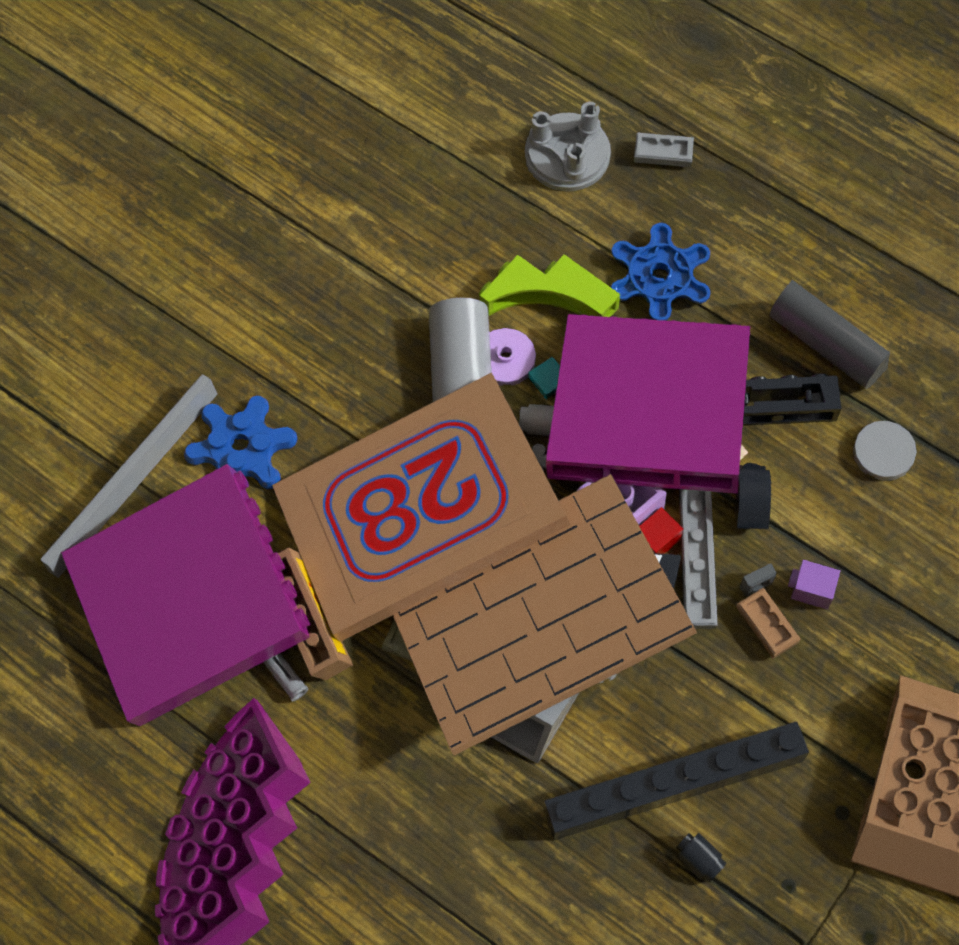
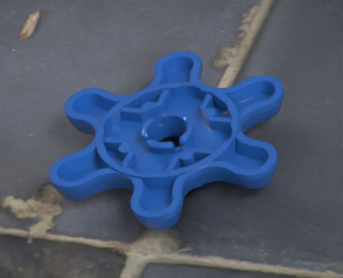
M657 223L652 226L650 230L651 240L644 247H635L627 241H618L613 245V257L628 267V274L623 279L615 281L611 288L620 294V301H626L634 296L645 298L650 304L649 314L653 320H668L672 311L671 302L674 299L686 298L695 304H702L709 299V287L696 280L693 275L694 268L704 264L710 258V250L706 245L697 243L686 249L677 248L671 241L672 230L665 223ZM656 269H663L668 273V276L664 280V278L652 276V272Z
M253 396L248 401L246 409L235 415L226 414L222 407L212 403L206 405L201 413L202 419L210 427L211 433L206 440L189 444L184 451V457L191 465L209 463L215 466L216 469L228 464L235 471L238 472L240 470L245 477L255 478L261 487L273 489L272 485L279 482L281 476L279 471L271 464V457L278 450L294 447L298 437L296 432L289 427L272 429L266 426L264 419L269 411V403L261 396ZM235 439L249 441L248 446L244 450L238 451L232 448Z

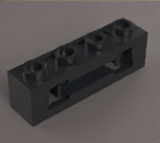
M820 373L811 377L786 375L781 378L767 379L763 376H757L746 380L743 426L836 422L842 409L837 376H828ZM805 396L804 399L798 400L799 397ZM753 402V406H747V404Z

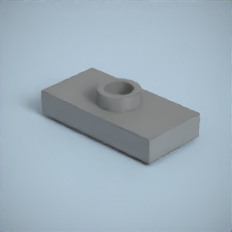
M637 132L634 162L691 167L694 137Z

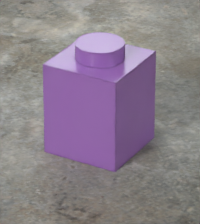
M803 560L799 570L793 568L789 579L788 587L793 588L791 599L828 610L834 598L841 570Z

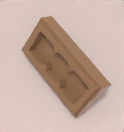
M764 588L737 603L736 608L773 659L800 642V637Z

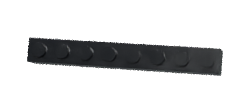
M796 721L545 800L544 812L553 839L558 840L801 763L809 754V750L799 724Z

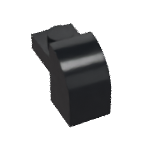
M755 463L740 465L738 493H736L734 510L737 528L769 529L771 511L770 470H766L765 466Z

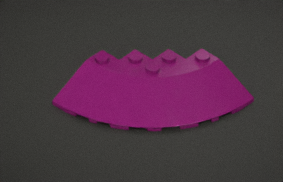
M255 698L248 702L225 725L227 731L216 745L211 743L204 753L207 754V757L198 772L193 769L181 792L186 795L180 814L170 819L165 834L170 841L165 851L164 860H159L156 876V886L160 888L159 904L155 905V916L160 918L161 934L158 936L159 945H241L269 923L258 895L284 875L272 848L297 829L286 803L311 782L299 758Z

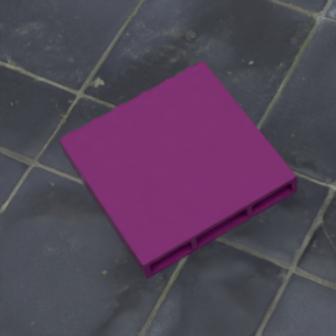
M568 314L546 457L547 479L596 482L611 474L615 483L621 485L738 493L750 326Z
M228 464L62 552L63 559L126 720L132 724L142 726L310 637L306 628L310 625L309 620L303 609H298L294 598L297 597L296 590L289 580L285 581L282 570L285 569L284 563L277 552L273 553L269 544L273 541L268 528L264 524L261 525L257 517L261 512L256 501L252 497L249 498L246 492V488L249 487L247 479L240 470L237 472Z

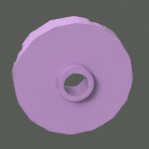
M502 328L490 332L492 374L498 385H516L527 379L528 372L534 369L536 358L534 345L525 334L515 329ZM504 352H508L511 354V356L505 358L502 357L501 354Z

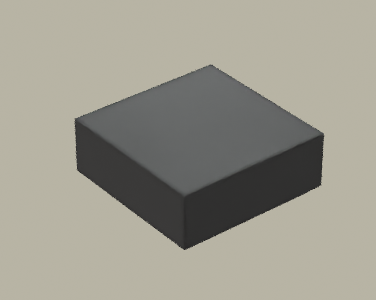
M771 563L743 577L740 589L744 596L748 597L758 590L772 585L777 572Z

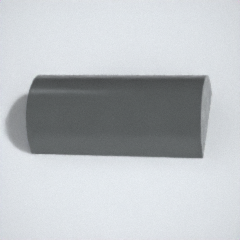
M791 280L774 303L770 311V318L863 388H870L888 368L890 356L888 350L795 281Z

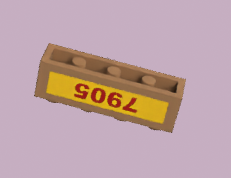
M287 548L278 553L285 566L282 573L285 581L289 580L294 586L297 597L294 598L297 608L303 609L310 623L306 627L310 637L297 645L310 675L328 680L353 666L343 641L340 642L332 634L300 553Z

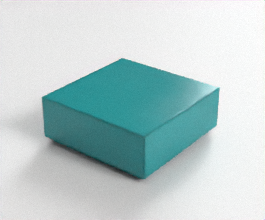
M551 357L528 372V378L545 399L557 391L560 365Z

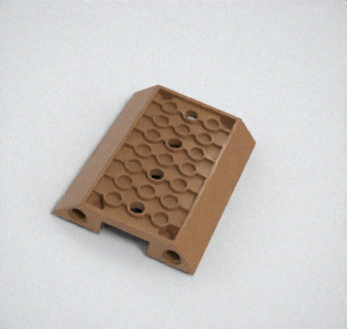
M900 675L883 735L886 741L872 793L865 803L850 862L959 898V694ZM914 762L920 765L923 770L922 778L913 779L909 777L905 770L906 764Z

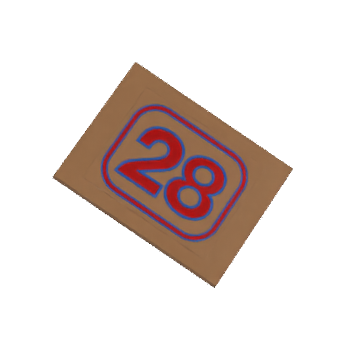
M492 372L272 485L332 634L340 642L570 525Z

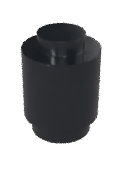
M699 832L694 837L688 833L676 846L680 851L676 858L700 880L704 878L708 883L727 864L721 858L723 854Z

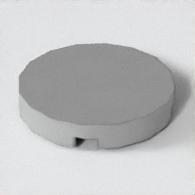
M875 421L865 426L857 435L853 447L854 460L860 470L881 481L896 480L904 476L913 465L917 453L915 441L909 431L901 425L890 421Z

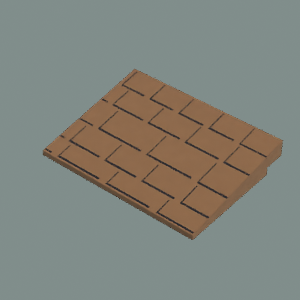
M611 474L559 500L570 525L393 614L453 755L697 633Z

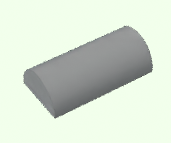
M451 298L433 304L429 308L432 398L433 402L491 373L492 367L488 306L482 301L471 298Z

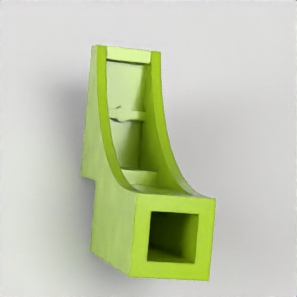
M517 255L511 262L507 261L504 263L492 283L490 281L487 282L479 293L480 301L488 306L489 316L512 306L545 304L561 307L578 315L611 317L619 308L620 294L566 255H563L557 262H551L545 273Z

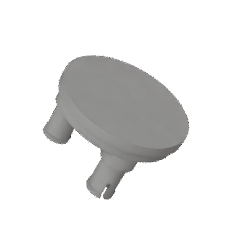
M584 103L581 107V114L559 113L550 116L548 113L540 111L533 115L532 128L525 145V160L529 171L540 183L555 190L577 191L593 185L604 175L609 166L611 149L608 137L600 127L601 124L598 119L600 109L599 106L595 107L596 103Z

